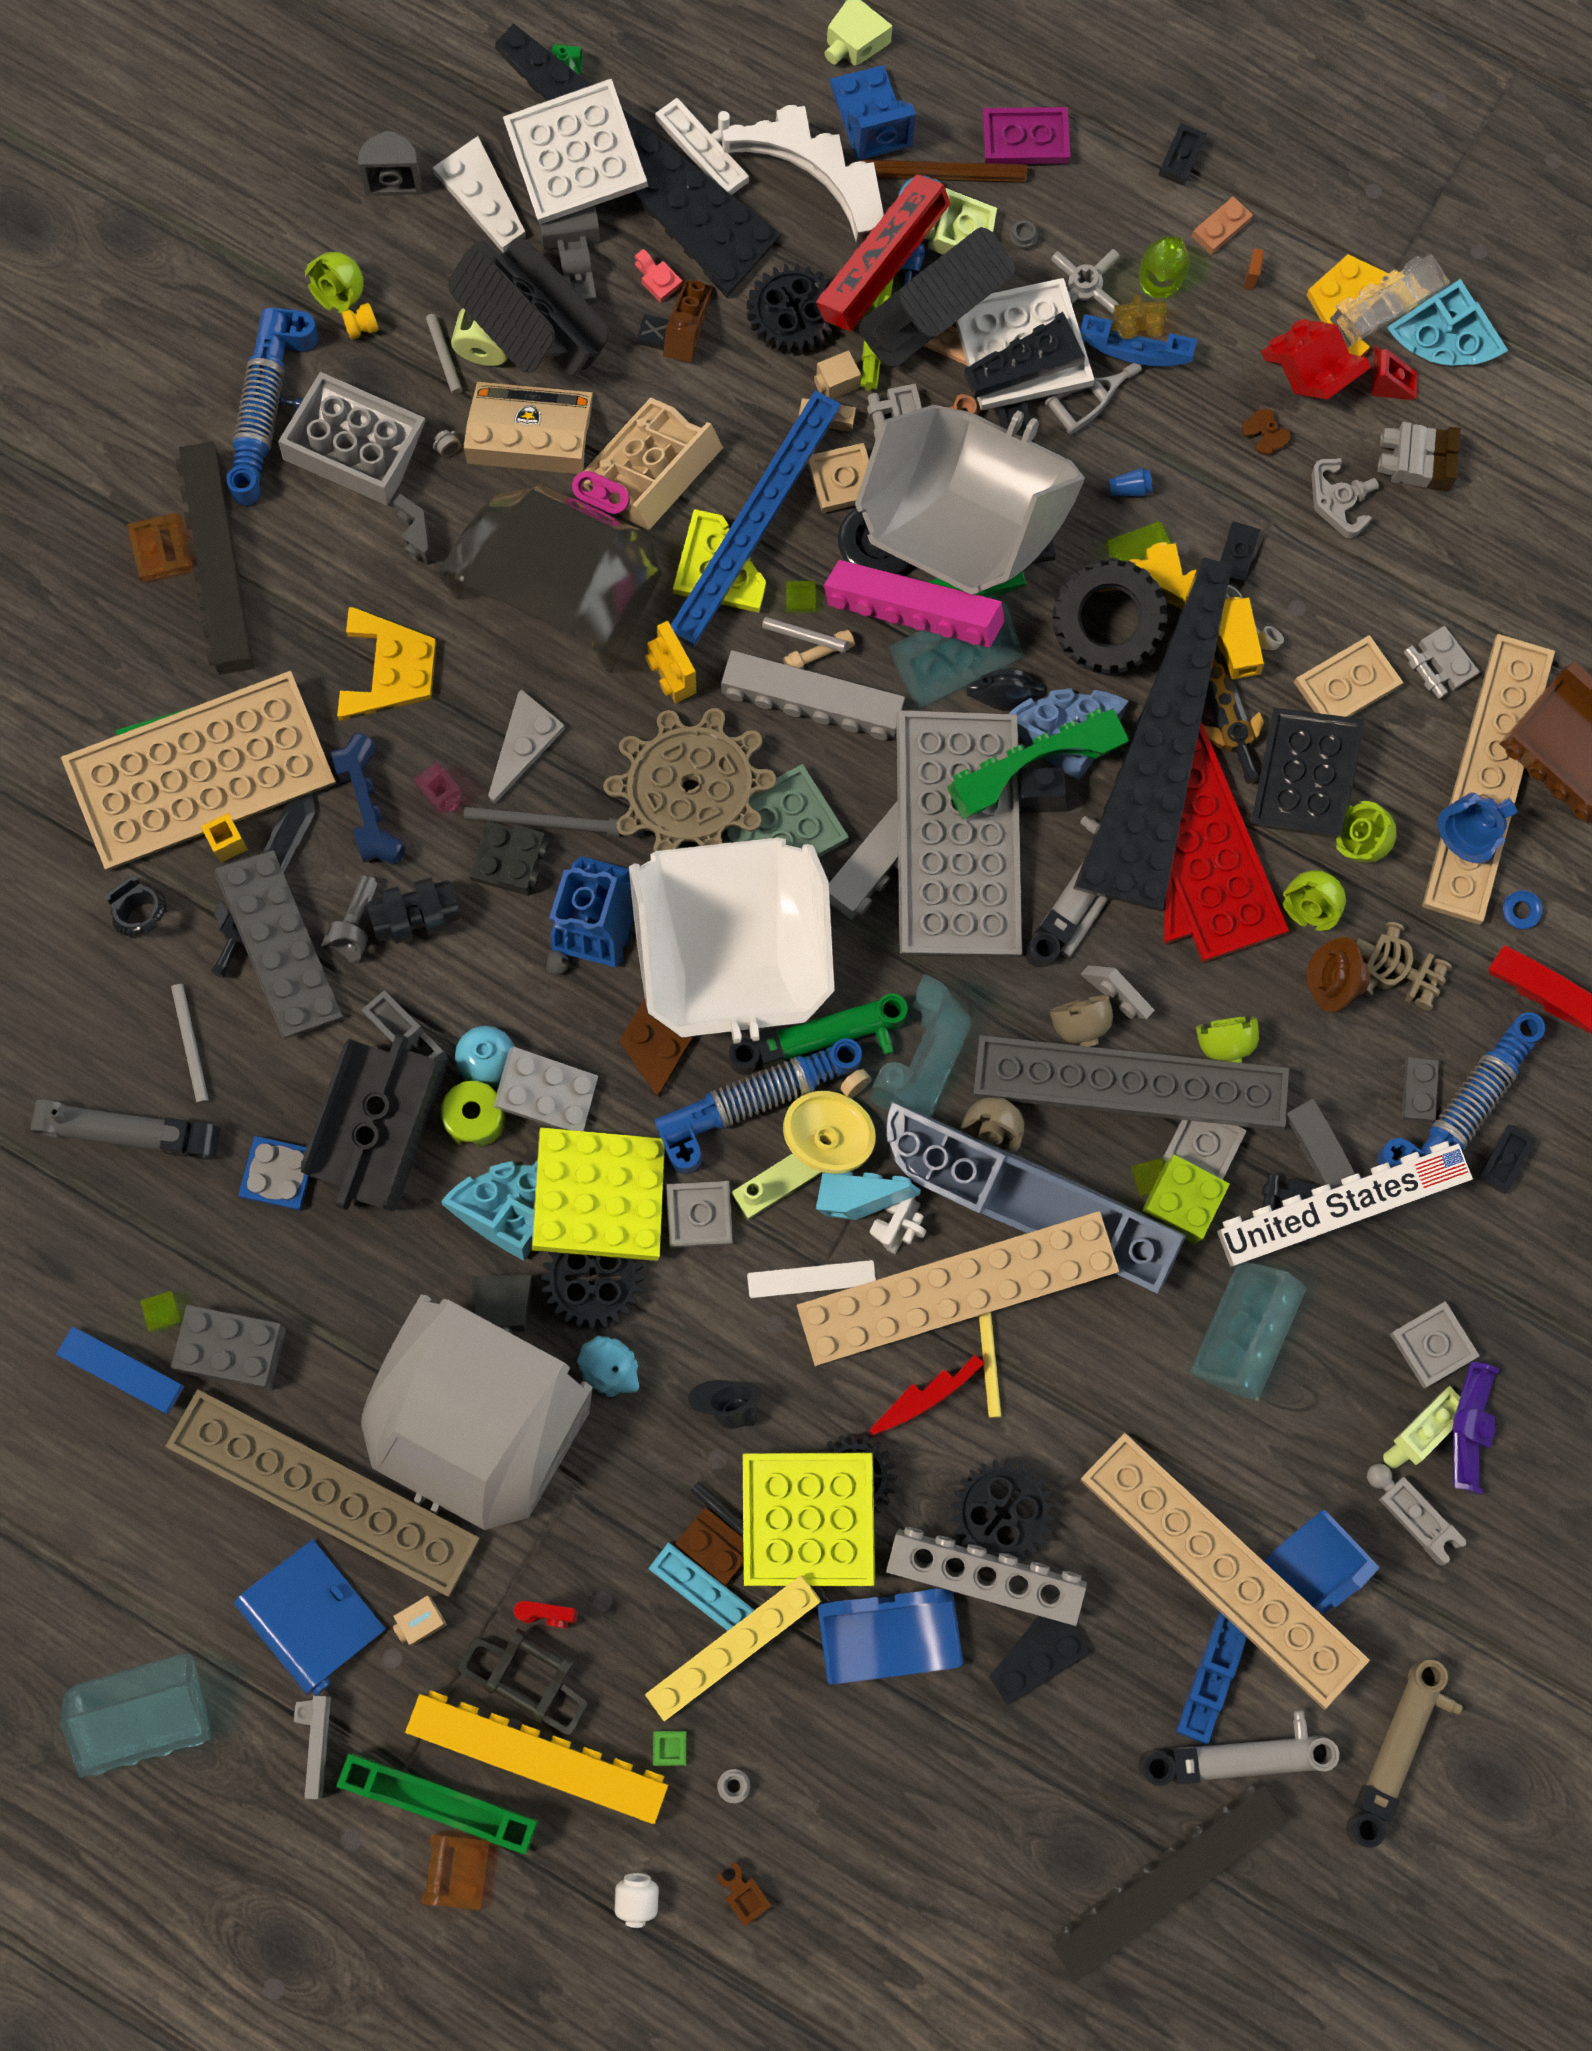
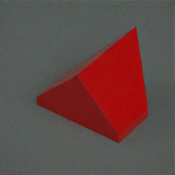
M1374 344L1371 396L1405 400L1417 399L1418 372L1388 349L1381 350Z

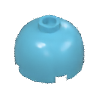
M483 1025L470 1029L462 1035L456 1046L454 1059L458 1073L465 1081H479L493 1088L498 1087L509 1048L515 1047L514 1043L505 1032L496 1027Z

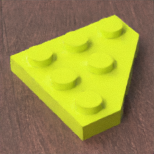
M694 509L673 587V594L686 597L690 595L730 530L727 521L722 515ZM751 558L746 562L721 605L760 613L766 589V580L757 571L751 562Z

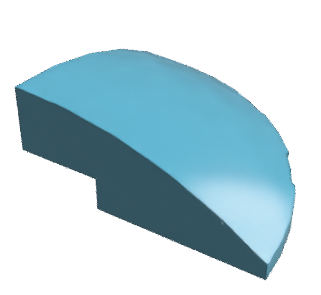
M1461 279L1387 327L1391 335L1409 352L1440 365H1476L1494 359L1508 351L1479 303H1475Z
M513 1161L491 1166L488 1173L480 1175L475 1179L469 1176L446 1195L441 1201L442 1205L486 1239L524 1261L532 1250L537 1161H535L534 1165L518 1166Z

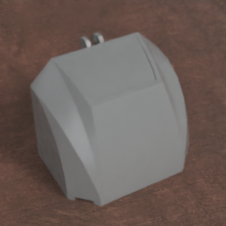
M931 405L882 420L855 505L858 512H862L870 533L867 536L872 545L973 595L1012 579L1039 556L1065 521L1076 501L1085 477L1071 460L1031 442L1039 426L1037 419L1032 418L1029 421L1023 437L1017 435L1024 420L1023 412L1017 410L1007 430L971 412Z
M421 1294L381 1366L362 1413L361 1427L371 1466L376 1471L416 1492L417 1494L414 1498L416 1504L420 1505L426 1498L433 1502L431 1512L437 1514L443 1507L483 1530L529 1518L590 1413L592 1386L584 1381L578 1384L567 1374L570 1367L564 1362L447 1299H443L440 1304L431 1303L430 1297Z

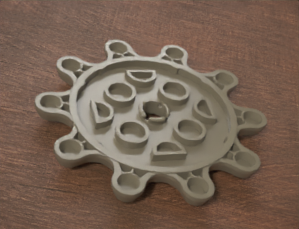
M712 708L705 712L699 724L692 727L683 725L679 720V716L674 711H663L657 717L659 733L653 740L642 741L635 736L624 737L619 743V750L631 761V768L623 775L610 776L603 785L607 795L613 798L627 799L630 803L629 811L621 816L616 823L618 832L626 837H632L641 831L654 832L656 842L653 850L656 852L677 849L685 842H696L699 846L723 844L721 834L730 827H739L748 832L756 831L762 823V818L756 810L751 808L749 799L756 793L772 790L777 781L773 771L755 769L749 762L750 757L762 745L761 735L756 731H747L738 737L727 736L723 732V725L725 723L724 713L718 708ZM688 780H695L699 784V786L688 790V792L682 788L683 784Z

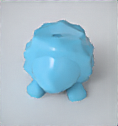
M597 1336L590 1342L583 1344L577 1363L579 1370L583 1372L582 1378L592 1388L597 1389L600 1394L605 1393L607 1397H614L619 1393H632L639 1389L637 1360L634 1359V1352L630 1351L625 1344L617 1339Z

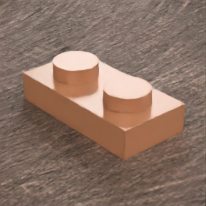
M1231 197L1193 230L1191 237L1208 253L1213 255L1251 222L1253 214L1236 198Z

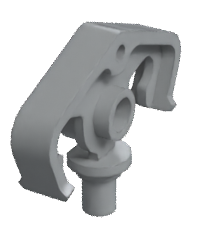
M1341 458L1321 459L1316 462L1311 474L1314 509L1344 537L1354 538L1369 525L1372 517L1369 515L1359 516L1357 522L1351 525L1346 521L1345 511L1352 508L1356 500L1359 502L1363 501L1367 493L1377 490L1379 488L1378 482L1373 478L1365 482L1354 480L1351 482V485L1342 482L1331 485L1323 477V472L1330 471L1336 473L1339 471L1342 463Z

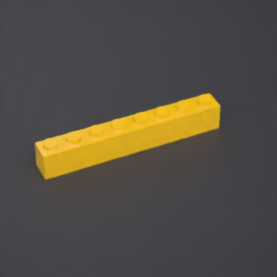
M431 1690L428 1696L419 1694L405 1733L651 1824L656 1823L669 1786L663 1783V1775L649 1770H645L644 1775L631 1771L633 1764L616 1758L613 1764L600 1760L602 1753L584 1747L582 1753L570 1749L571 1742L553 1735L551 1741L539 1737L540 1730L522 1724L520 1730L508 1726L510 1720L494 1713H491L490 1718L477 1714L478 1707L464 1702H460L459 1707L446 1703L448 1696Z

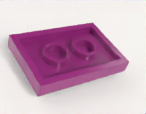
M1068 107L983 108L985 163L1069 164Z

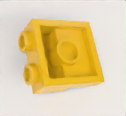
M666 621L657 626L658 637L647 642L648 654L645 655L650 669L658 671L661 677L659 684L665 696L670 695L676 704L696 694V671L672 627Z

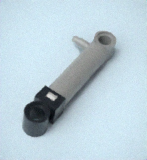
M1084 816L1080 821L1092 834L1095 833L1096 828L1099 826L1098 822L1087 816ZM1082 864L1050 912L1044 917L1034 932L1037 935L1026 944L1024 956L1030 965L1045 967L1059 955L1060 949L1068 942L1078 927L1079 921L1097 896L1073 889ZM1036 944H1042L1047 948V957L1037 953Z
M1298 1710L1294 1711L1295 1738L1202 1747L1169 1748L1170 1756L1160 1750L1151 1749L1141 1755L1138 1768L1141 1776L1155 1786L1167 1785L1171 1781L1180 1785L1201 1783L1203 1780L1316 1770L1326 1772L1332 1770L1337 1765L1340 1753L1337 1745L1330 1739L1320 1735L1308 1737L1304 1711ZM1323 1744L1327 1751L1326 1757L1322 1761L1316 1762L1313 1758V1750L1317 1745ZM1155 1759H1162L1165 1765L1163 1773L1159 1776H1152L1149 1771V1766Z

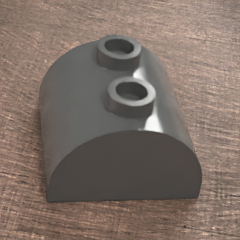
M385 131L371 137L363 144L358 156V166L366 196L423 194L416 152L406 138L395 132Z

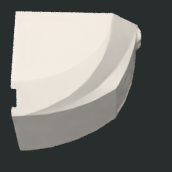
M777 837L670 849L652 853L651 860L641 866L636 863L629 866L637 947L647 1010L650 1015L679 1036L688 1037L731 1031L733 1042L737 1044L742 1039L741 1030L750 1029L752 1042L759 1041L758 1028L804 1023L835 991L829 883L813 845L805 844L801 849L786 845V839Z

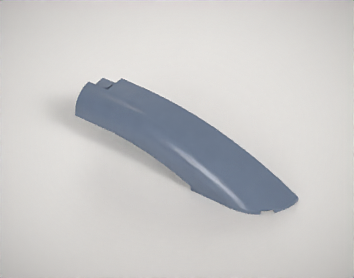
M892 1102L887 1119L888 1142H890L896 1163L913 1181L971 1210L1026 1233L1100 1211L1119 1272L1115 1274L1157 1294L1160 1292L1174 1265L1186 1234L1040 1165Z

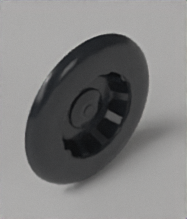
M857 508L853 509L844 518L838 532V547L846 562L893 574H899L911 565L870 543L867 536L870 534L862 512H858Z

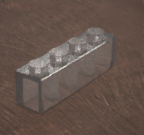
M1432 253L1422 259L1420 256H1416L1404 265L1406 269L1398 272L1397 269L1391 271L1381 279L1383 281L1381 284L1375 286L1374 283H1371L1359 292V297L1354 300L1348 297L1336 305L1337 311L1330 320L1333 324L1338 325L1348 348L1440 293L1450 283Z

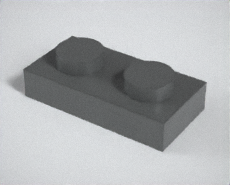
M1411 1057L1405 1060L1402 1120L1433 1123L1436 1120L1439 1060Z

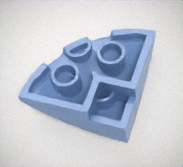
M1072 688L1051 691L1048 697L1035 702L1030 698L1014 708L1009 714L1017 715L1018 736L1029 746L1034 745V738L1047 732L1051 736L1060 733L1059 727L1073 720L1080 724L1087 720L1085 715L1099 708H1102L1103 712L1114 708L1120 721L1129 701L1099 690H1093L1089 695L1075 694ZM1067 754L1044 757V759L1057 768H1064L1066 774L1078 781L1095 760L1080 755Z

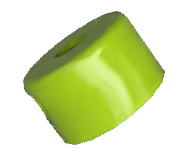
M464 1081L455 1085L444 1097L441 1105V1119L448 1135L459 1145H462L463 1141L473 1142L477 1148H482L493 1143L503 1131L506 1123L505 1111L493 1107L497 1092L488 1084L479 1081ZM468 1102H475L481 1108L479 1116L475 1119H468L462 1113L464 1105Z

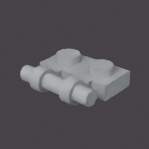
M916 383L887 389L888 400L880 401L877 393L868 395L869 406L867 410L869 417L873 418L875 425L873 430L875 440L882 420H885V414L892 413V417L922 408Z
M1445 625L1420 641L1418 646L1423 653L1419 654L1413 645L1403 652L1409 659L1408 665L1413 671H1418L1425 681L1424 686L1429 692L1433 691L1438 699L1448 694V691L1443 686L1445 682L1452 691H1455L1479 674V670ZM1431 661L1439 674L1435 675L1427 663Z

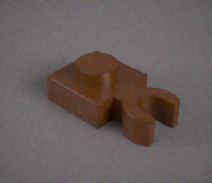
M733 1861L731 1866L736 1872L735 1877L732 1880H726L719 1872L717 1873V1879L722 1886L732 1890V1893L725 1897V1899L745 1927L772 1905L753 1878L745 1883L741 1879L742 1870Z

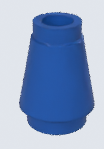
M1141 467L1109 479L1111 497H1146V493L1153 492L1149 469L1142 470Z

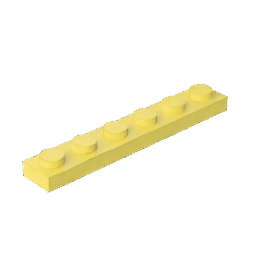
M800 1575L647 1692L645 1696L663 1721H666L821 1602L820 1598L804 1576Z

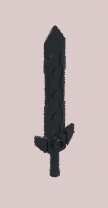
M312 793L286 803L263 853L274 850L283 874L296 849L300 846L316 813ZM219 902L214 914L220 932H223L224 937L228 941L216 965L213 966L211 973L220 978H225L228 972L227 969L239 945L245 946L232 914H229L223 903Z

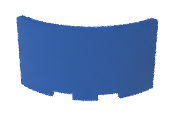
M1324 1510L1307 1521L1263 1560L1315 1610L1323 1614L1332 1606L1336 1608L1349 1596L1361 1589L1380 1568Z
M940 1588L894 1595L895 1601L893 1596L819 1604L818 1613L828 1683L831 1685L962 1667L963 1658L953 1591Z

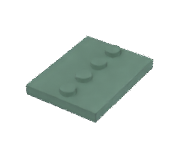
M803 764L777 777L776 784L772 790L756 793L750 797L749 805L762 818V823L756 831L748 832L739 827H730L721 834L723 844L777 837L786 839V845L801 849L803 845L809 844L814 846L818 858L849 841L847 833Z

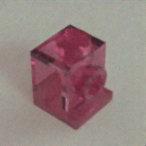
M438 761L414 779L417 790L422 793L438 814L443 810L447 813L451 812L460 804L459 798L462 797L460 787ZM440 790L446 791V792H444L442 795H440L439 797L436 796V793H437L438 791H440Z

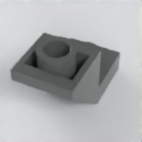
M400 494L393 501L396 518L404 526L409 527L401 536L404 552L414 561L420 559L428 565L431 562L424 510Z

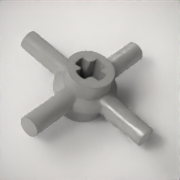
M1112 249L1095 266L1084 264L1076 267L1059 251L1052 256L1051 261L1069 276L1068 285L1070 291L1068 294L1071 304L1077 299L1090 301L1095 298L1113 315L1119 311L1121 305L1102 290V275L1120 258L1116 250Z

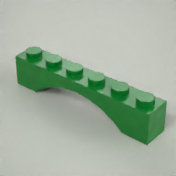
M1099 708L1085 715L1087 720L1080 724H1077L1076 720L1068 722L1059 727L1060 733L1051 736L1049 732L1044 733L1033 739L1034 745L1024 749L1023 744L1018 745L1006 752L1008 757L998 761L995 756L980 763L981 769L973 773L966 769L954 775V781L947 786V789L961 819L964 820L994 805L1012 775L1032 761L1061 754L1080 755L1096 759L1126 744L1129 740L1114 708L1106 712Z
M348 1754L336 1786L363 1797L441 1822L524 1855L529 1852L539 1823L537 1819L356 1754Z

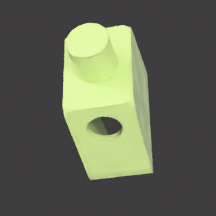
M847 0L828 26L827 43L830 47L824 52L825 57L834 65L843 57L853 65H859L891 43L892 25L861 0Z

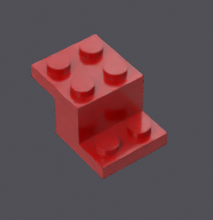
M1299 320L1291 326V330L1284 335L1273 338L1269 342L1270 345L1261 351L1265 361L1282 365L1294 394L1326 400L1371 368L1367 357L1349 353L1337 324L1324 323L1323 321Z

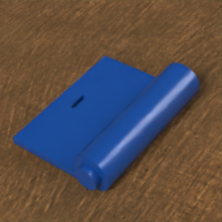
M313 1539L248 1588L233 1603L306 1695L313 1692L315 1696H318L331 1685L329 1678L333 1672L386 1630Z

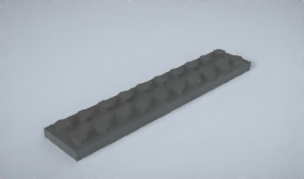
M979 1035L973 1097H1002L1012 1102L1284 1131L1286 1125L1289 1068Z

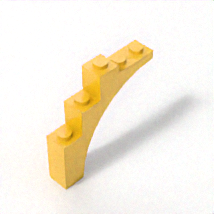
M1162 542L1154 544L1151 548H1146L1145 560H1128L1150 573V576L1161 587L1162 594L1167 603L1182 609L1196 570L1190 571L1187 575L1182 574L1176 543L1167 544ZM1106 588V589H1101V590H1099V591H1097V592L1121 591V590L1115 589V588ZM1230 597L1225 599L1216 644L1225 658L1232 680L1260 675L1264 665L1249 597L1242 599L1240 597Z

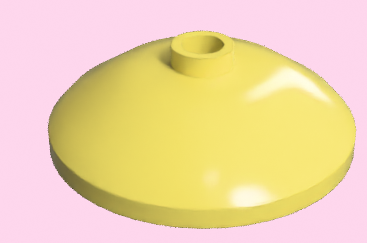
M815 1091L799 1097L789 1107L783 1122L784 1138L792 1153L805 1165L821 1172L839 1174L853 1171L867 1161L875 1146V1128L868 1113L851 1098L836 1092Z

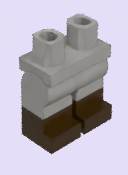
M1402 422L1399 429L1384 428L1380 436V447L1394 449L1393 455L1386 453L1380 455L1377 472L1392 475V483L1400 484V482L1409 485L1449 492L1457 480L1459 459L1457 454L1460 446L1461 428L1449 426L1447 430L1427 428L1423 425H1411V423Z

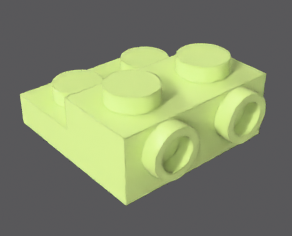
M946 188L951 205L926 235L925 239L929 240L927 249L944 255L977 228L983 227L993 232L997 208Z

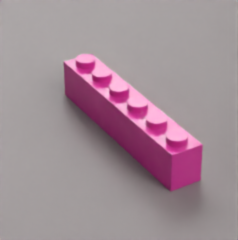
M842 560L837 562L824 584L828 605L836 609L856 612L863 616H871L890 623L913 627L916 630L932 632L946 638L951 637L973 645L990 648L1004 623L1002 601L975 594L971 595L967 592Z

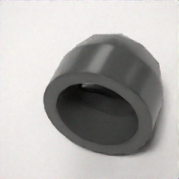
M549 950L546 973L549 975L565 973L569 967L561 963L569 962L568 957L563 952Z

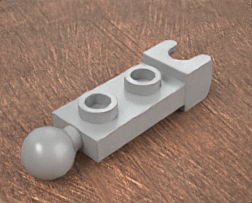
M1378 1463L1369 1468L1367 1479L1370 1485L1386 1491L1378 1500L1424 1547V1550L1437 1564L1445 1565L1450 1560L1444 1551L1445 1542L1450 1543L1454 1548L1466 1545V1540L1460 1533L1442 1518L1405 1477L1400 1478L1394 1483L1392 1472L1385 1464Z

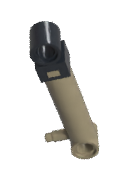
M1417 1661L1409 1669L1408 1683L1366 1785L1361 1786L1353 1806L1362 1812L1355 1813L1347 1821V1836L1355 1845L1372 1848L1380 1845L1384 1840L1386 1829L1383 1821L1391 1822L1400 1802L1397 1799L1434 1705L1457 1715L1462 1712V1705L1440 1694V1691L1447 1684L1448 1673L1444 1665L1438 1661ZM1426 1667L1434 1673V1682L1430 1686H1427L1421 1677L1422 1671ZM1367 1820L1372 1825L1373 1831L1368 1839H1363L1359 1834V1826Z

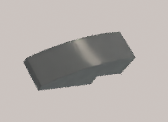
M385 990L361 1010L391 1045L398 1033L408 1037L406 1050L432 1059H438L445 1064V1067L451 1062L444 1051Z

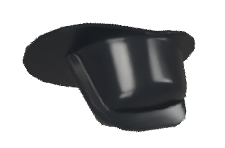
M712 1380L697 1385L690 1392L688 1400L689 1405L694 1410L713 1415L722 1427L737 1429L743 1426H754L757 1423L756 1404L761 1398V1390L752 1384Z

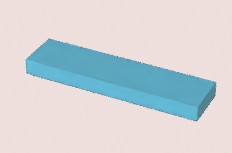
M667 1543L648 1568L727 1631L755 1611L670 1543Z

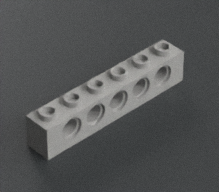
M905 1527L904 1530L898 1529L888 1562L887 1573L1074 1626L1077 1625L1087 1585L1086 1581L1081 1580V1575L1069 1571H1063L1062 1575L1050 1572L1049 1566L1037 1562H1031L1030 1566L1018 1563L1017 1557L1005 1553H1000L999 1557L986 1554L987 1549L977 1545L968 1544L967 1548L954 1545L955 1540L938 1535L936 1539L923 1536L924 1532L917 1528ZM919 1549L929 1550L933 1555V1561L930 1563L920 1562L916 1557V1551ZM951 1558H959L963 1561L965 1569L961 1572H953L949 1569L947 1561ZM991 1567L996 1572V1578L992 1581L983 1580L979 1575V1569ZM1017 1575L1022 1576L1027 1580L1028 1586L1023 1590H1017L1012 1587L1010 1579ZM1051 1584L1059 1589L1060 1595L1057 1598L1049 1599L1043 1595L1041 1589L1045 1585Z

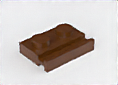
M706 1507L675 1543V1545L725 1586L744 1563L743 1538Z

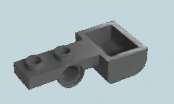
M594 205L540 224L544 250L558 248L563 278L588 305L597 304L587 243L600 241L599 224Z

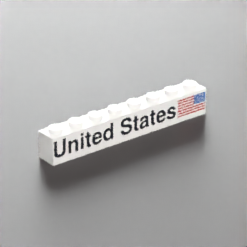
M1448 1141L1430 1147L1431 1154L1420 1157L1419 1153L1415 1152L1400 1158L1402 1164L1390 1168L1389 1163H1385L1371 1168L1373 1175L1361 1179L1359 1173L1341 1179L1343 1186L1331 1190L1330 1185L1327 1184L1311 1190L1313 1196L1301 1200L1299 1194L1283 1200L1284 1207L1272 1211L1269 1205L1252 1211L1254 1218L1242 1222L1241 1217L1238 1216L1222 1222L1224 1229L1217 1231L1230 1267L1472 1180L1473 1178L1460 1145L1456 1144L1450 1147Z

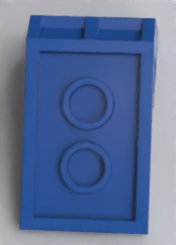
M884 65L830 79V87L852 151L857 160L913 146L916 119L913 104L904 100L896 101Z

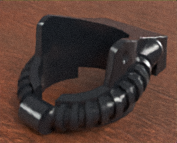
M135 875L126 878L123 883L104 895L105 899L112 906L110 914L113 916L112 923L114 929L118 933L130 938L138 934L141 935L143 932L149 934L158 927L157 922L161 921V917L168 912L166 910L167 901L163 893L151 889L148 885H142ZM143 904L154 905L150 918L141 924H128V918L136 907Z

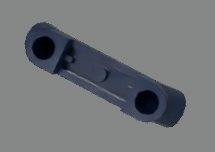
M354 733L346 747L331 751V755L341 784L352 781L365 825L353 829L363 863L378 858L390 865H395L400 862L405 853L404 841L379 828L378 822L383 821L378 803L372 805L370 798L371 794H375L370 776L364 777L363 774L377 750L376 743L363 733Z

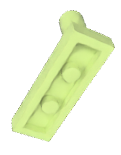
M791 1154L732 1191L731 1195L749 1220L824 1172L805 1165L794 1154Z
M1451 1386L1444 1389L1393 1440L1396 1445L1386 1451L1383 1456L1384 1462L1388 1467L1396 1469L1409 1459L1417 1465L1453 1430L1454 1413L1457 1410L1460 1396Z

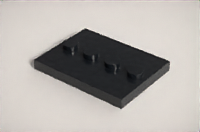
M1274 707L1251 820L1252 826L1342 839L1364 730V719Z

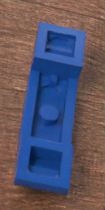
M1084 315L1080 328L1082 340L1109 356L1131 363L1150 366H1173L1189 363L1193 360L1198 339L1169 333L1167 342L1111 330L1113 320Z

